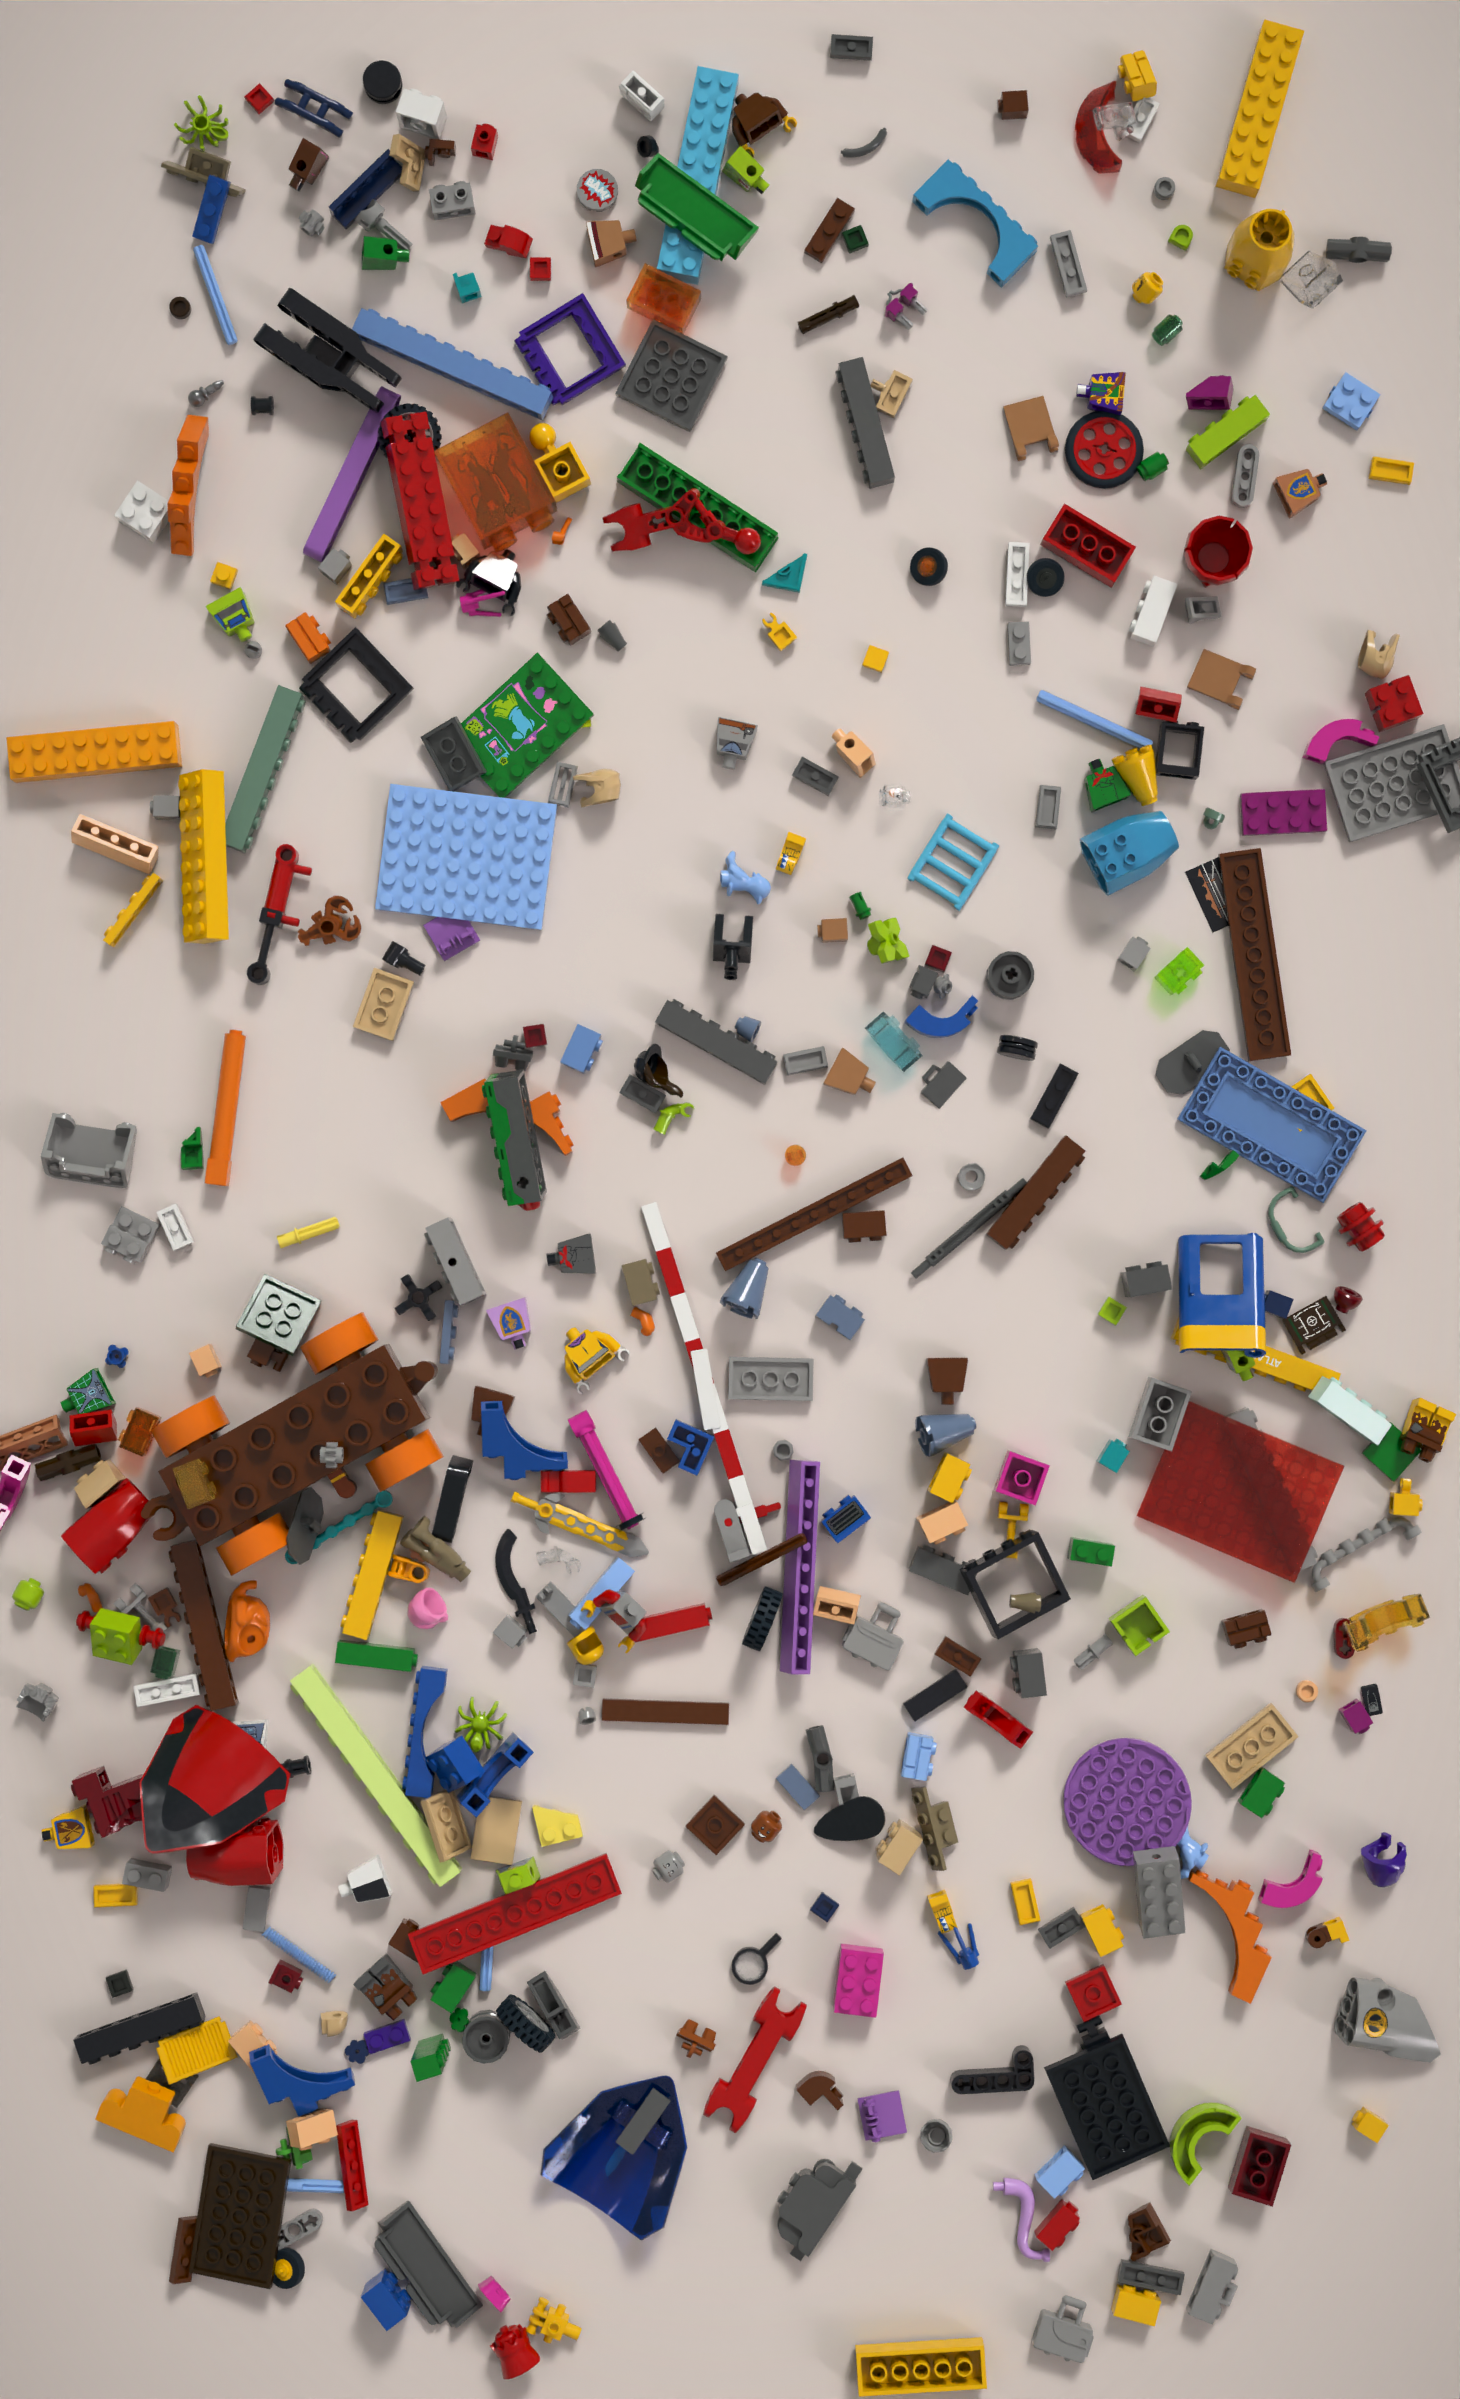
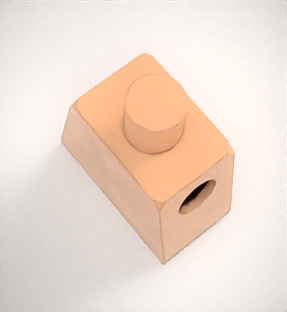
M840 728L832 734L831 737L837 743L838 754L860 778L876 765L873 752L852 731L846 735Z

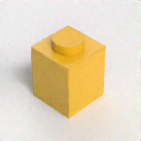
M1365 2107L1356 2111L1352 2118L1353 2127L1377 2144L1389 2126L1385 2120Z

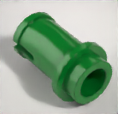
M857 892L849 897L857 912L856 917L863 920L871 916V908H868L862 892Z

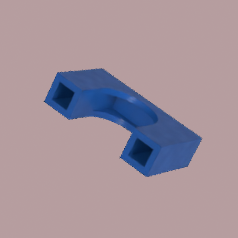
M512 1732L483 1765L485 1772L468 1783L456 1796L460 1804L477 1818L491 1802L489 1795L497 1783L513 1767L517 1766L520 1768L534 1753L533 1750Z

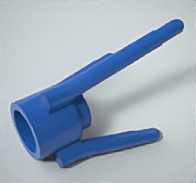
M971 1923L968 1924L972 1950L970 1947L966 1948L957 1927L953 1928L962 1949L959 1954L941 1931H938V1935L951 1951L957 1963L962 1964L964 1970L971 1969L979 1964L977 1958L979 1953L976 1948Z

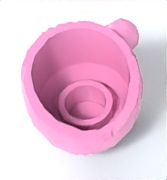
M431 1587L419 1591L408 1605L407 1614L409 1620L420 1629H431L439 1622L443 1623L448 1620L447 1608L443 1598Z

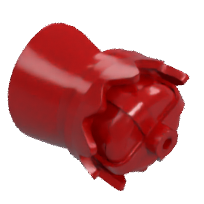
M520 2324L517 2326L511 2325L507 2327L505 2325L499 2329L500 2332L495 2336V2342L490 2345V2348L500 2359L503 2379H512L520 2376L540 2362L539 2354L530 2345L526 2327L522 2328Z

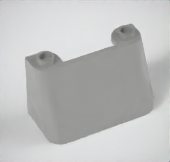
M52 1113L41 1153L45 1174L57 1179L126 1188L129 1182L137 1134L136 1126L124 1122L118 1124L116 1130L76 1125L74 1119L69 1114Z

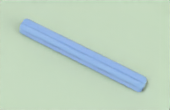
M203 245L193 248L225 340L228 345L235 344L238 340L206 250Z

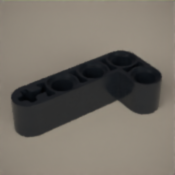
M455 1455L452 1456L446 1471L432 1531L434 1537L448 1543H452L467 1481L473 1466V1460Z
M1024 2045L1014 2048L1012 2053L1013 2067L957 2070L950 2077L952 2089L957 2094L1030 2090L1034 2085V2064L1031 2051ZM1021 2053L1028 2054L1027 2060L1023 2062L1017 2060V2057ZM1023 2074L1029 2076V2080L1025 2083L1018 2081L1019 2077ZM1000 2076H1007L1008 2081L1006 2083L1000 2084L997 2082ZM970 2077H971L972 2084H973L972 2086H970V2084H969V2082H970L969 2078H970ZM979 2077L987 2078L984 2085H978L976 2080ZM962 2078V2085L958 2086L959 2079Z

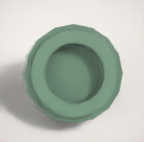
M1208 807L1203 814L1205 816L1204 825L1208 829L1216 828L1219 822L1222 823L1225 818L1224 814ZM1210 818L1214 820L1213 824L1209 823Z

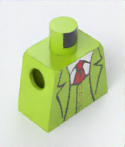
M741 146L729 158L722 170L725 175L746 192L754 187L760 194H763L770 185L761 177L764 168Z

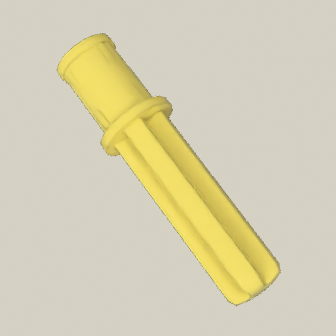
M333 1217L298 1230L294 1228V1231L278 1235L277 1240L282 1249L298 1242L301 1244L303 1240L339 1229L340 1225L338 1219Z

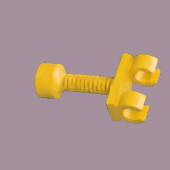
M999 1501L997 1518L1008 1519V1537H1006V1540H1014L1016 1532L1015 1522L1017 1520L1028 1521L1029 1504L1020 1503L1019 1516L1007 1515L1008 1502ZM1018 1551L1009 1555L1006 1558L1017 1559Z

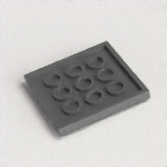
M653 319L615 394L691 432L728 356Z

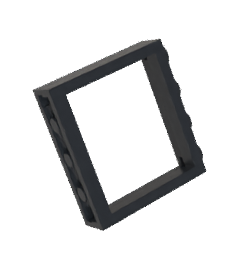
M1034 1530L1022 1531L1018 1538L1002 1542L1001 1547L998 1549H990L982 1554L983 1557L977 1560L972 1559L964 1565L965 1567L959 1569L992 1637L998 1640L1071 1600L1039 1532ZM1034 1542L1057 1591L1041 1599L1040 1612L1030 1613L1021 1610L997 1624L974 1575Z

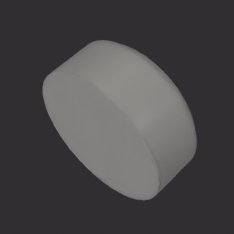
M1168 177L1159 178L1154 186L1155 196L1161 200H1167L1173 196L1175 191L1174 181Z

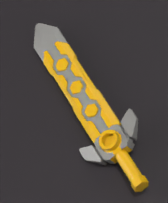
M514 1492L511 1502L519 1503L535 1510V1521L540 1531L549 1534L547 1523L549 1521L552 1525L586 1537L632 1558L649 1553L639 1537L586 1517L584 1514L560 1504H555V1502L565 1497L561 1493L555 1492L545 1495V1498L540 1499L539 1502L519 1495L517 1492Z

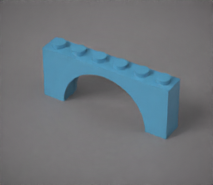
M949 159L913 194L912 202L926 216L935 209L945 205L965 204L980 210L989 218L997 233L998 252L993 262L989 265L987 274L1001 288L1037 252L1038 245L1036 239L1030 234L1027 235L1016 220L1012 221L1007 216V212L1002 206H997L992 202V197L986 191L982 192L977 187L975 180L965 176L962 173L961 167L955 162L952 163Z

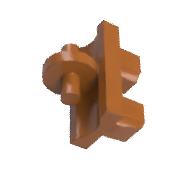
M690 2019L686 2021L676 2034V2036L691 2043V2045L686 2042L682 2043L681 2047L688 2050L686 2057L691 2058L693 2053L701 2056L703 2050L696 2046L709 2052L714 2050L716 2032L705 2028L702 2037L694 2034L698 2023Z

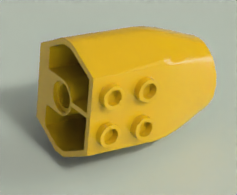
M1265 209L1249 216L1239 223L1227 245L1224 268L1229 275L1234 278H1240L1252 290L1260 291L1278 281L1291 261L1294 247V231L1289 218L1285 215L1286 211L1283 209L1282 211Z

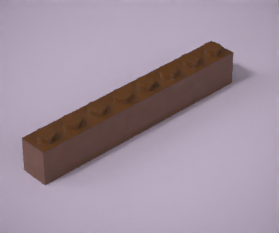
M196 1539L170 1546L169 1558L171 1563L175 1564L174 1578L176 1583L180 1584L179 1598L181 1604H185L186 1612H184V1619L186 1624L190 1625L191 1633H189L191 1645H195L196 1653H194L196 1665H200L202 1674H199L201 1686H205L207 1694L204 1695L206 1706L210 1707L211 1711L237 1705L239 1701L230 1664L225 1654L224 1640L201 1547Z

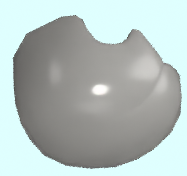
M932 2119L927 2121L921 2129V2142L927 2150L933 2153L943 2152L950 2146L952 2130L948 2123L943 2120Z

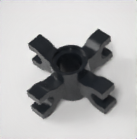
M409 1274L402 1277L401 1280L410 1293L408 1300L395 1307L398 1315L403 1314L414 1306L421 1309L428 1321L437 1317L429 1306L428 1301L430 1295L442 1288L440 1282L436 1280L422 1289L417 1288ZM418 1291L424 1295V1300L420 1304L415 1303L413 1300V1295Z

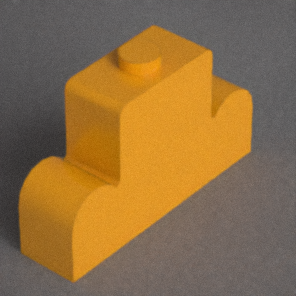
M139 2076L136 2077L127 2096L120 2089H111L101 2103L95 2118L99 2122L173 2153L186 2125L185 2119L180 2114H168L175 2092Z

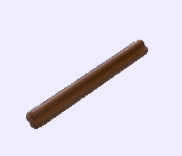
M800 1533L718 1575L716 1578L718 1584L725 1586L807 1544L808 1541L805 1534Z

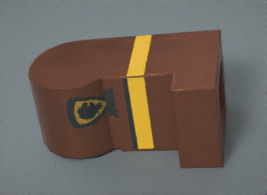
M343 1467L328 1475L340 1497L350 1498L356 1493L357 1485L353 1480L349 1479Z

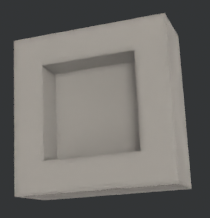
M576 1663L573 1685L594 1688L597 1666Z

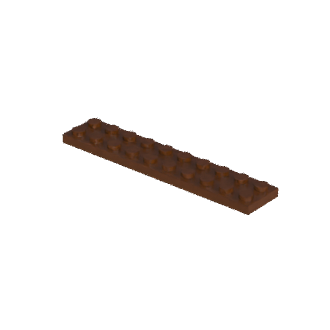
M1261 848L1218 854L1248 1062L1291 1056Z

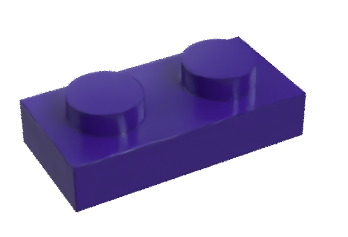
M405 2019L364 2032L363 2034L370 2054L411 2040Z

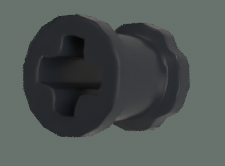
M251 396V414L269 413L273 415V396L268 398Z

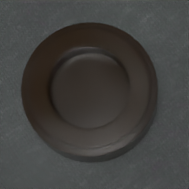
M175 297L170 302L169 309L175 318L185 319L190 315L191 305L186 298Z

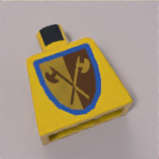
M86 1805L51 1819L52 1827L42 1829L43 1841L55 1840L57 1849L91 1848L95 1845L90 1815Z

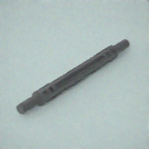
M1025 1179L1019 1180L1008 1191L1004 1190L946 1241L925 1257L926 1260L911 1272L914 1278L917 1279L928 1268L934 1267L1013 1200L1012 1197L1027 1184Z

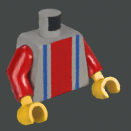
M610 1589L605 1590L595 1597L593 1601L587 1600L581 1611L589 1610L586 1615L589 1618L593 1615L596 1607L600 1608L628 1635L618 1644V1647L622 1644L626 1645L627 1650L625 1653H628L647 1629L646 1619L644 1618L647 1612L628 1593Z

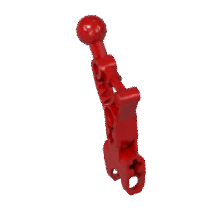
M696 488L687 491L670 507L643 514L640 503H636L602 517L604 523H619L625 530L624 539L611 545L612 552L632 551L652 544L649 536L650 533L672 528L677 535L698 542L709 543L722 538L735 543L739 552L748 555L755 553L759 549L761 539L758 532L752 528L746 527L737 531L726 527L725 523L721 520H717L711 510L707 511L700 501V492ZM694 506L701 514L699 518L706 528L698 527L689 521V515ZM673 511H678L680 513V521H677L672 517ZM665 517V520L659 524L653 522L654 518L661 519Z

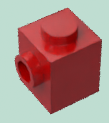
M476 124L471 145L472 156L493 160L498 140V132L494 126L490 124Z

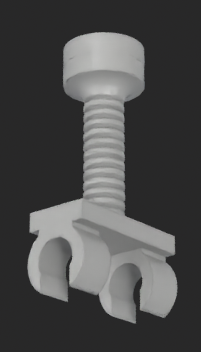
M136 1583L129 1588L138 1597L132 1604L128 1606L121 1598L114 1602V1605L124 1614H128L132 1609L137 1611L145 1622L150 1625L152 1631L162 1628L164 1632L168 1628L163 1621L156 1622L152 1615L140 1605V1601L147 1594Z

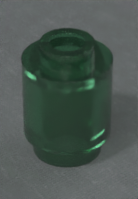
M1168 314L1154 328L1151 335L1159 345L1168 344L1183 330L1181 326L1183 322L1177 315L1172 316Z

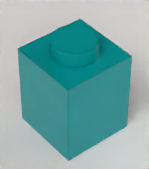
M1117 1438L1115 1441L1109 1439L1096 1461L1117 1473L1130 1451L1125 1449L1127 1445Z

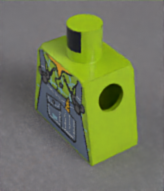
M534 1856L496 1870L500 1885L505 1894L533 1885L541 1877Z

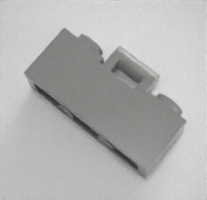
M1210 2249L1186 2306L1189 2315L1213 2325L1214 2320L1218 2319L1221 2314V2304L1230 2306L1238 2287L1236 2284L1231 2283V2280H1234L1238 2273L1237 2263L1233 2258ZM1225 2287H1227V2291L1223 2298L1222 2294L1224 2292Z

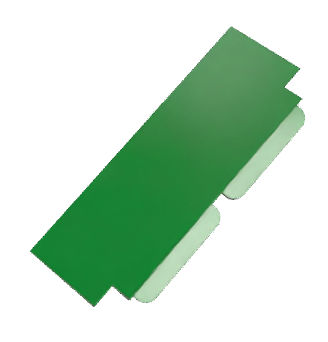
M659 153L639 172L635 187L641 190L638 197L639 205L670 228L680 230L681 235L714 260L722 261L727 254L736 260L759 229L757 225Z

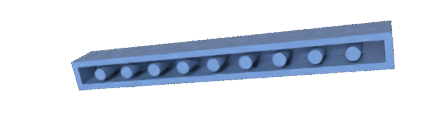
M361 308L352 327V330L357 333L361 341L542 421L553 400L552 392L547 386L543 384L537 386L531 383L530 379L521 375L520 377L514 376L510 370L504 367L496 368L493 366V363L486 359L480 361L474 358V355L468 351L463 350V352H460L450 343L444 342L442 344L429 334L422 335L417 333L418 331L411 326L406 325V327L399 325L397 320L391 317L385 319L373 309H368L367 311Z

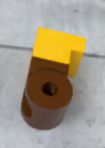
M1340 1917L1312 1926L1306 1931V1939L1313 1948H1321L1326 1942L1339 1939L1341 1943L1350 1941Z

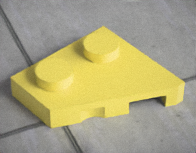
M538 1805L532 1806L541 1847L583 1837L577 1814L564 1813L555 1809L539 1807Z

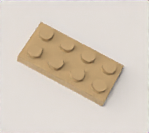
M1270 1703L1205 1756L1233 1790L1296 1740L1298 1735L1275 1706Z

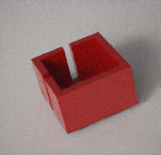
M1409 675L1395 679L1389 684L1384 683L1373 687L1365 693L1371 711L1380 706V710L1373 714L1379 732L1413 721L1424 714Z

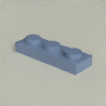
M445 1300L440 1352V1363L450 1364V1360H454L455 1347H451L452 1339L456 1338L457 1327L453 1326V1320L458 1317V1305H455L453 1300Z

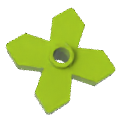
M890 918L883 922L878 920L868 924L872 935L867 942L868 950L872 955H878L882 964L895 959L898 961L909 957L906 945L899 940L900 927L897 918Z

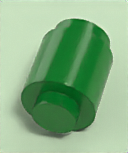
M1155 452L1140 462V465L1137 466V471L1144 481L1152 480L1168 470L1167 465L1169 461L1164 453Z

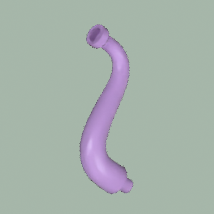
M1003 2178V2182H993V2191H1003L1004 2195L1018 2196L1021 2201L1017 2244L1020 2252L1029 2259H1042L1044 2262H1050L1049 2249L1034 2251L1028 2246V2236L1035 2209V2198L1030 2186L1021 2180Z

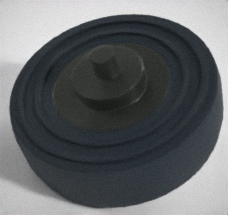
M1050 558L1036 560L1027 571L1028 587L1038 596L1048 597L1056 594L1064 583V571L1061 565Z

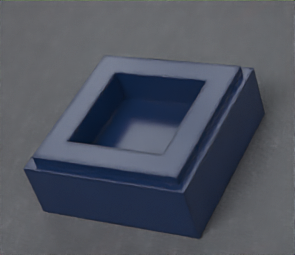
M821 1892L811 1906L810 1911L828 1922L839 1907V1903L824 1892Z

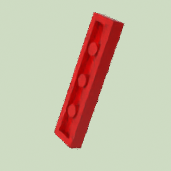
M349 2120L336 2125L346 2208L347 2211H355L369 2205L358 2121Z

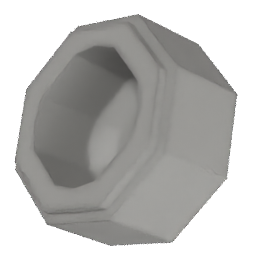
M787 1440L777 1441L773 1447L774 1456L781 1461L788 1460L794 1453L792 1444Z

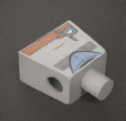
M718 717L717 754L724 756L722 767L734 770L737 759L746 760L757 733L758 725Z

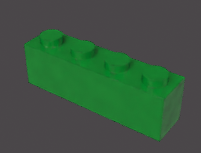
M443 2033L418 2041L410 2061L416 2082L442 2074L449 2051H451L449 2040L444 2038Z

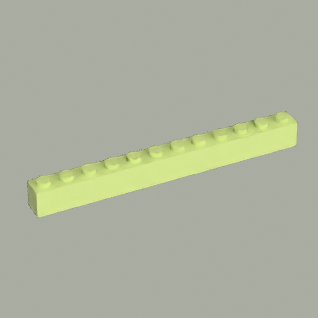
M310 1665L291 1679L292 1685L290 1687L297 1696L300 1695L302 1697L305 1709L309 1713L313 1712L316 1716L315 1722L321 1730L325 1729L329 1734L328 1740L330 1743L340 1749L342 1752L340 1756L346 1764H351L354 1769L352 1772L359 1782L362 1780L367 1786L365 1788L367 1794L372 1799L375 1797L379 1803L378 1808L384 1816L388 1815L392 1821L390 1825L394 1831L401 1833L404 1837L403 1843L409 1850L412 1849L417 1855L415 1859L421 1867H426L429 1872L427 1875L434 1885L437 1883L441 1887L459 1874L462 1867L454 1857L445 1862L439 1861L425 1816L411 1797L405 1795L406 1790L402 1789L401 1783L315 1665Z

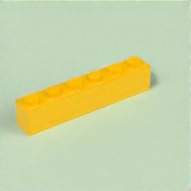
M381 1509L377 1511V1514L373 1513L370 1525L373 1526L371 1534L367 1533L364 1542L367 1549L365 1554H361L358 1566H361L359 1575L355 1574L352 1584L355 1587L354 1594L349 1595L346 1604L349 1607L347 1615H343L340 1627H343V1634L364 1640L369 1638L404 1516Z

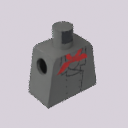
M591 1234L558 1243V1252L546 1254L548 1266L560 1264L561 1273H596Z

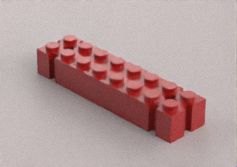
M427 412L409 414L405 417V420H403L402 415L387 417L381 421L384 439L389 438L390 444L386 446V452L409 565L414 564L415 571L411 573L414 590L430 588L435 585V581H437L438 586L454 584L460 580L457 565H451L450 558L455 555L432 438H426L425 434L430 429ZM406 434H408V436L411 437V440L409 442L408 439L405 440L404 438ZM432 560L436 564V567H434V569L433 566L430 567L429 562H431Z

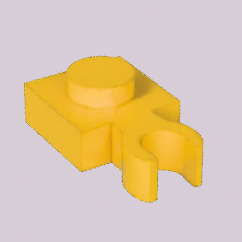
M770 613L773 622L767 623L763 618L762 623L765 627L771 629L768 637L781 652L795 641L797 636L785 621L778 624L776 616Z

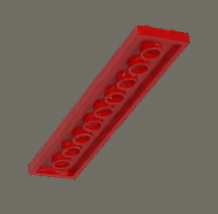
M607 1853L540 1879L533 1885L503 1894L408 1933V1937L424 1975L622 1893Z

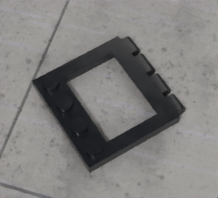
M356 627L302 678L304 683L299 687L308 699H311L315 694L317 695L312 703L323 714L331 710L326 718L337 729L345 725L341 733L350 743L356 738L359 740L364 738L414 689ZM348 651L391 694L362 723L319 680Z

